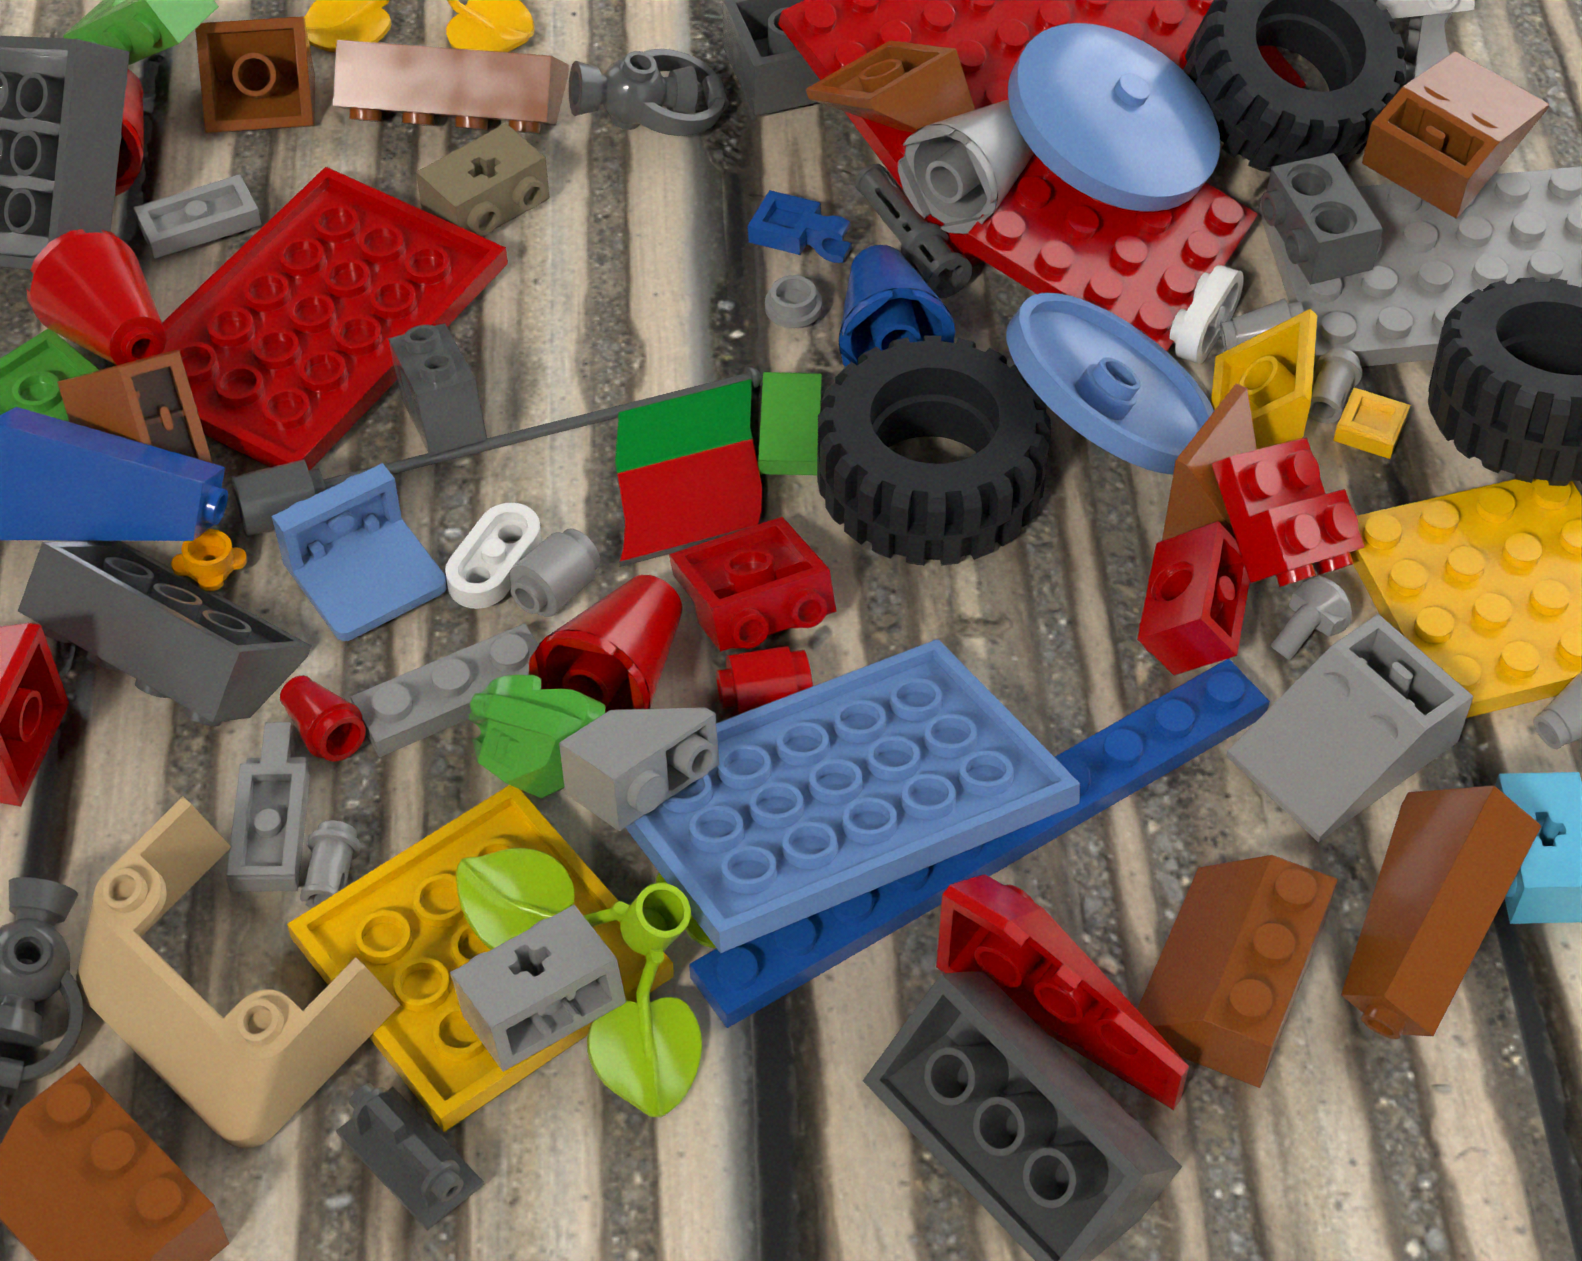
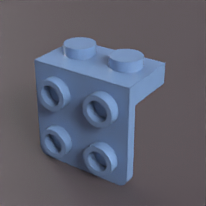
M383 463L365 472L353 475L342 483L304 501L296 502L289 508L272 516L284 566L335 637L341 641L352 640L442 595L447 589L445 574L403 521L395 478Z

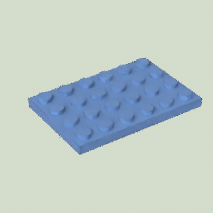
M939 639L716 723L719 765L709 771L703 778L694 781L661 803L656 809L646 813L625 828L665 881L684 893L690 904L691 915L718 951L723 953L1079 804L1080 783Z

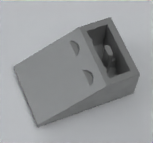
M1377 614L1334 643L1227 751L1226 756L1319 843L1458 743L1474 696L1382 616Z

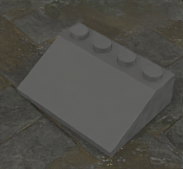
M0 36V267L30 271L34 259L50 241L72 230L83 229L86 233H103L101 230L111 232L129 51L80 39Z

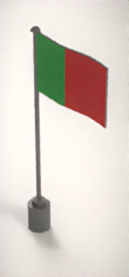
M747 367L745 374L490 437L482 442L429 456L427 453L384 465L393 475L618 418L615 470L625 524L624 544L619 561V567L671 554L759 524L761 518L762 483L750 429L751 389H756L760 385L762 376L758 369ZM302 459L231 477L237 508L247 537L275 530L272 520L273 515L289 508L296 502L304 501L342 483L353 475L360 474L371 468L323 479L319 468L308 470L305 460Z

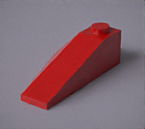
M986 874L949 885L942 894L936 968L944 973L984 971L1049 1036L1170 1109L1174 1110L1182 1097L1189 1065L1044 908L1034 903L1032 898L1022 889L1013 885H1003Z

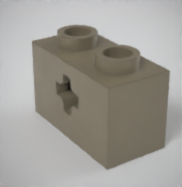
M507 123L416 172L421 209L479 236L491 233L494 229L550 198L546 157Z

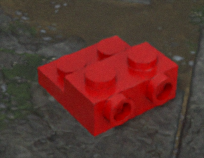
M1307 437L1229 456L1212 463V468L1251 583L1276 576L1279 587L1316 576L1313 564L1317 575H1322L1354 564L1350 552L1365 548L1358 529V519L1350 505L1346 490L1342 489L1325 493L1320 478L1319 465L1312 454Z
M783 516L669 554L673 576L693 600L698 624L720 652L730 648L750 649L757 647L768 635L788 628H812L821 623L826 615L837 612L830 569Z

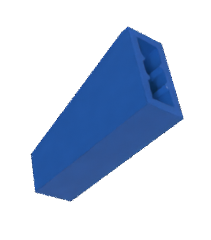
M15 407L0 415V540L193 541L213 525H218L223 518L228 502V491L222 488L225 467Z

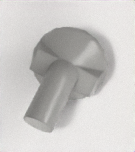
M1314 576L1304 581L1293 592L1289 607L1295 612L1270 646L1285 658L1291 660L1314 629L1329 637L1346 630L1351 623L1352 611L1345 591L1335 582L1325 577Z

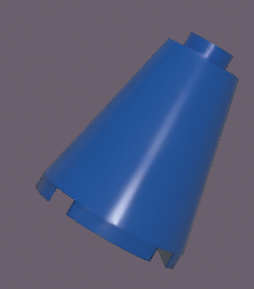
M874 245L862 250L854 258L850 269L839 334V351L845 367L851 362L858 366V357L875 347L883 351L889 348L891 341L907 337L910 343L921 342L924 336H941V341L954 343L956 332L951 313L900 251L888 245Z

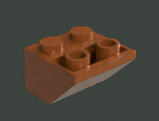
M178 350L57 381L69 422L213 463Z

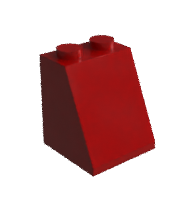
M23 623L0 627V803L20 807L69 705L68 697L44 631L39 624Z

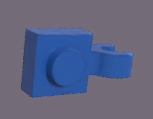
M769 190L747 226L749 243L801 255L805 246L810 245L822 258L834 263H843L852 249V243L843 241L851 227L849 220L840 216L821 215L820 202Z

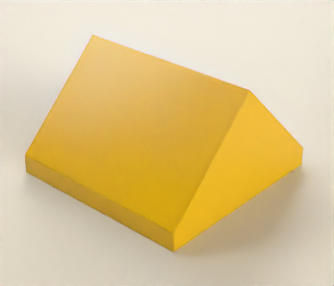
M1311 309L1215 356L1211 405L1215 411L1236 383L1246 387L1257 449L1302 439L1304 436L1312 398L1317 315Z

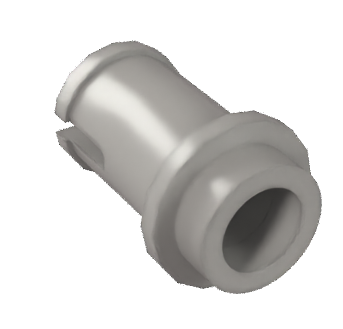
M1345 348L1329 350L1320 356L1316 363V373L1318 376L1312 389L1308 416L1320 423H1335L1340 419L1350 389L1358 385L1362 378V368L1358 356Z
M324 821L318 825L316 831L309 835L307 846L311 850L312 855L305 885L300 894V900L302 902L306 901V906L313 908L346 887L351 861L360 855L362 845L357 839L358 832L353 826L341 821Z

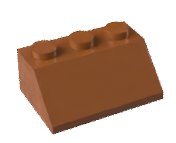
M1274 855L1198 867L1137 1010L1180 1057L1260 1088L1324 927L1338 879Z
M80 1063L19 1109L0 1144V1221L36 1261H210L229 1245L215 1205Z

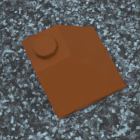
M891 40L805 89L810 100L900 131L912 133L926 125L975 110L956 49Z
M1237 383L1234 385L1176 459L1162 541L1217 521L1236 539L1212 468V463L1229 456L1257 450L1246 387Z

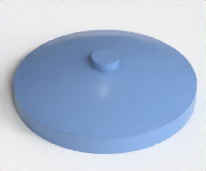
M1086 23L1063 24L1051 27L1036 35L1027 44L1013 66L1008 83V99L1012 116L1019 132L1035 155L1054 174L1078 191L1119 208L1135 211H1161L1180 206L1189 201L1198 193L1213 173L1220 153V135L1217 122L1207 100L1201 94L1196 84L1178 65L1144 41L1105 26Z
M1039 293L1032 295L1022 303L1007 326L1006 339L1012 359L1026 382L1042 401L1082 436L1131 464L1150 471L1173 475L1176 459L1214 412L1210 401L1197 382L1166 350L1127 321L1095 304L1059 293Z

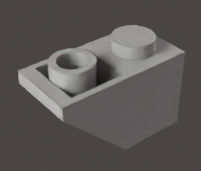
M708 708L610 710L559 742L565 794L618 831H621L646 813L653 811L661 803L694 781L703 778L709 771L719 765L716 714Z

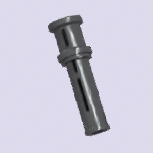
M872 164L864 168L857 176L855 181L856 188L865 196L883 222L900 241L902 255L914 269L920 271L924 276V281L939 299L948 298L962 290L972 275V265L965 255L953 251L949 246V236L944 230L940 229L941 226L927 223L914 209L907 196L890 177L886 168L881 164ZM945 268L951 270L953 274L952 277H949L946 274V272L944 271Z

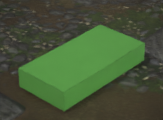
M763 372L758 459L760 474L817 476L818 415L821 413L822 374Z

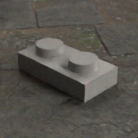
M240 174L134 207L138 225L154 259L262 225L258 207Z

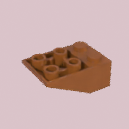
M1454 51L1404 85L1371 123L1362 164L1457 219L1548 110L1549 103Z

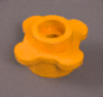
M208 529L195 540L184 541L181 547L182 554H177L173 557L171 566L172 571L177 576H188L198 582L201 589L215 591L224 585V581L233 570L242 569L246 565L247 556L242 548H232V542L224 532Z

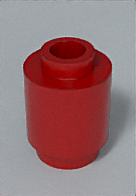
M788 646L727 655L726 669L716 670V684L721 707H732L735 716L813 687L811 669L805 650L790 652Z

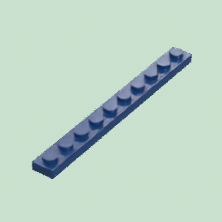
M1226 659L1055 756L1080 783L1079 804L723 953H720L716 948L689 964L690 979L726 1028H729L938 907L942 902V894L949 885L982 874L987 876L995 874L1254 724L1268 710L1270 701L1230 659Z

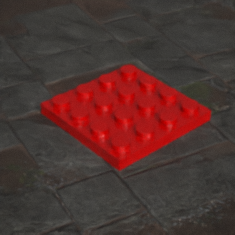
M1034 153L996 211L992 213L985 223L981 224L978 221L967 234L962 248L1036 294L1059 293L1095 304L1117 315L1142 331L1168 352L1174 342L1169 337L1175 316L1181 309L1187 311L1192 304L1195 288L1203 273L1211 274L1217 265H1226L1258 214L1207 182L1189 201L1171 209L1135 211L1119 208L1078 191L1054 174Z

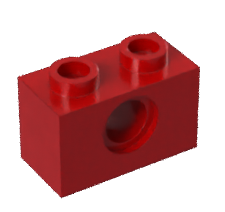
M1219 521L1156 543L1137 640L1174 676L1235 657L1238 654L1250 579L1237 540Z

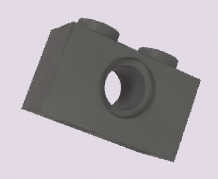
M443 323L436 326L420 325L409 329L403 335L388 338L401 398L429 456L487 440L476 380L446 324Z

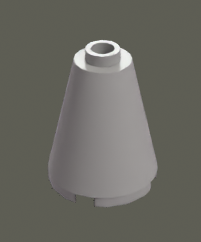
M1008 99L918 129L903 144V146H907L905 156L898 162V173L904 193L914 209L923 218L931 214L944 223L940 229L948 233L967 234L977 221L981 224L985 223L992 213L996 211L1034 155V152L1025 142L1017 128Z

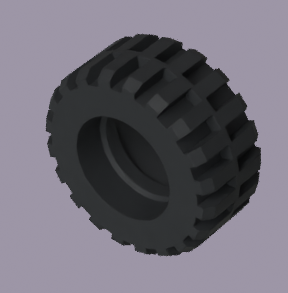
M1213 0L1188 45L1185 54L1187 63L1183 71L1199 88L1214 114L1220 140L1224 143L1222 150L1233 158L1239 154L1250 160L1248 166L1259 171H1265L1267 167L1271 168L1335 153L1342 166L1350 163L1355 154H1360L1366 147L1371 123L1399 92L1406 78V64L1402 60L1405 54L1400 34H1393L1392 32L1396 25L1388 10L1381 11L1376 5L1378 0ZM1258 46L1281 47L1301 55L1311 62L1322 74L1329 91H1310L1288 83L1268 66Z
M1535 277L1518 278L1512 284H1507L1502 280L1489 284L1483 291L1477 289L1468 294L1445 317L1428 388L1430 413L1446 440H1454L1457 451L1468 459L1472 457L1480 459L1482 466L1496 473L1503 470L1515 474V479L1530 483H1532L1533 479L1547 480L1549 485L1567 486L1570 481H1580L1582 484V287L1567 284L1568 280L1551 278L1549 282H1538L1535 280Z
M924 336L923 341L910 343L907 337L891 341L889 348L883 351L875 347L858 357V366L852 362L848 364L835 377V383L826 389L821 400V413L818 415L817 483L819 493L825 499V508L839 525L844 523V532L861 545L866 541L872 543L873 552L891 559L893 554L906 557V563L924 566V560H940L941 566L960 563L962 556L971 555L975 560L994 552V544L996 542L1004 546L1021 534V526L1024 527L1031 523L1038 511L1039 500L1044 495L1051 437V420L1046 413L1047 405L1029 386L1015 364L1011 367L1007 366V358L991 348H988L986 352L978 350L973 341L958 338L956 343L941 341V336ZM916 437H942L962 443L974 450L976 454L956 462L931 464L907 459L893 452L889 447L898 442Z

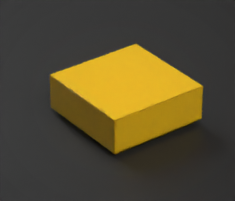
M1354 387L1337 424L1333 441L1390 459L1406 423L1411 405Z

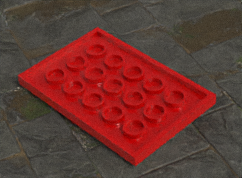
M325 167L162 322L166 333V345L162 353L173 350L180 352L204 435L269 467L304 459L308 470H311L397 380L388 338L403 335L409 329L420 325L436 326L445 323L448 327L508 264L506 247Z

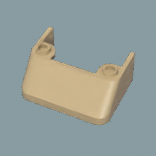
M182 796L98 881L81 950L76 983L82 999L218 1136L234 1147L249 1149L258 1147L270 1140L400 1004L356 957L304 1010L298 1007L284 993L271 989L259 990L247 995L224 1018L141 938L231 848L227 841L198 810Z

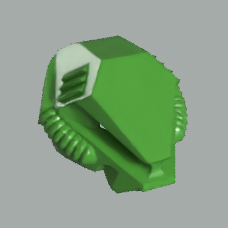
M507 675L492 680L482 693H475L470 702L469 721L478 725L481 730L479 737L472 738L477 762L503 782L541 799L558 790H562L565 786L559 742L605 714V704L571 689L541 690V678L535 675Z

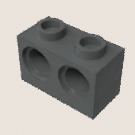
M1335 153L1271 167L1267 192L1262 195V212L1266 222L1270 226H1275L1284 241L1289 260L1293 264H1298L1309 284L1373 270L1383 228Z

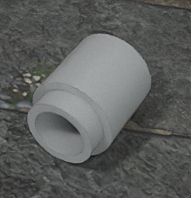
M570 528L566 529L563 533H552L510 570L509 579L513 599L524 611L530 614H538L544 617L553 616L594 579L595 569L600 565V555L596 546L585 534L576 529Z

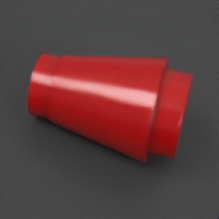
M296 676L284 685L280 693V702L285 707L308 751L313 756L336 762L350 757L359 749L364 741L366 728L363 723L362 713L357 706L321 686L308 676Z

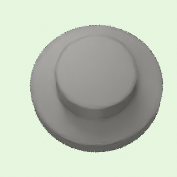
M798 275L784 276L776 280L765 297V312L768 318L775 324L786 328L808 326L818 319L822 311V298L815 285L809 279Z

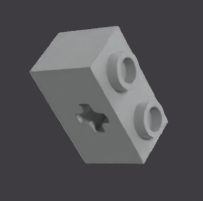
M575 905L550 918L537 922L527 931L488 952L476 955L468 963L450 972L463 1017L503 1072L626 1003L616 956Z

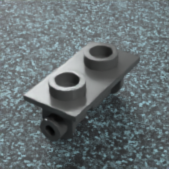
M368 1083L359 1087L353 1093L349 1104L354 1108L353 1118L336 1130L338 1136L427 1231L484 1185V1181L393 1086L387 1090L384 1087L375 1088L372 1084Z

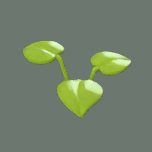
M528 848L505 849L484 856L463 858L457 866V893L464 916L477 937L491 950L527 931L537 922L550 918L571 907L574 903V886L565 867L554 857L538 850ZM658 872L656 883L643 889L631 905L618 901L612 908L587 914L584 917L592 927L615 920L621 922V934L626 944L635 952L646 956V963L636 991L637 1003L626 1000V1003L594 1020L589 1027L587 1052L590 1063L596 1075L611 1091L646 1115L661 1118L672 1111L691 1088L700 1064L702 1037L696 1016L687 1003L675 997H664L650 1002V990L658 966L664 960V951L668 949L684 930L687 931L688 935L695 942L710 948L716 947L691 915L690 904L684 893L677 887L668 884Z

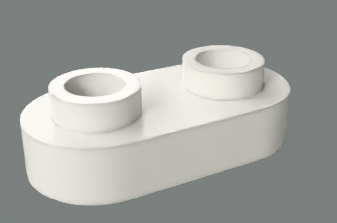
M1217 265L1211 274H1202L1195 288L1192 304L1187 311L1179 310L1170 330L1169 339L1176 344L1175 352L1177 357L1198 364L1205 361L1221 336L1220 322L1230 321L1236 310L1243 287V273L1241 271Z
M503 503L490 508L483 514L446 564L445 573L448 591L454 601L464 607L479 609L490 607L505 597L511 589L510 570L542 543L540 521L537 514L531 508L519 503ZM510 540H516V541H517V542H515V543H505V542L510 541Z

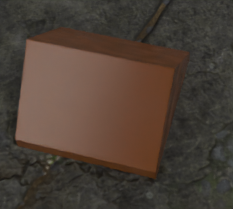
M303 16L201 23L195 29L205 133L310 127L315 125V72L305 18Z

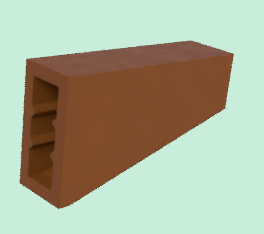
M1496 786L1408 792L1402 802L1341 996L1363 1012L1361 1021L1368 1028L1384 1037L1399 1039L1401 1035L1434 1036L1541 828V825Z

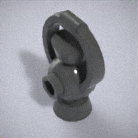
M671 49L630 52L624 58L611 64L604 75L600 73L598 67L574 61L569 76V104L574 116L598 111L600 105L603 104L613 124L627 130L635 129L642 124L653 131L666 135H695L711 128L729 106L723 80L701 60L689 54ZM660 71H670L668 77L663 78ZM697 81L702 84L708 109L700 113H695L698 96Z
M16 877L8 881L9 911L16 915V920L0 927V1042L19 1046L42 1045V1016L35 1013V1003L50 998L58 990H60L66 1002L68 1025L65 1036L57 1048L50 1055L35 1064L23 1067L24 1061L0 1057V1086L18 1089L19 1084L46 1076L69 1057L79 1040L84 1015L80 990L69 972V949L63 936L54 928L56 923H62L66 920L78 897V893L66 885L31 877ZM27 959L32 961L34 964H23L18 960Z

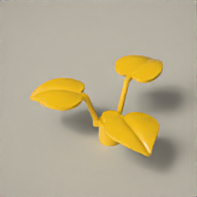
M315 0L304 16L309 44L321 50L336 53L337 40L378 43L388 33L392 25L389 14L382 8L390 0ZM447 0L451 8L458 13L448 22L446 27V35L452 48L509 52L525 44L534 35L533 18L520 0H468L466 5L462 4L459 0Z

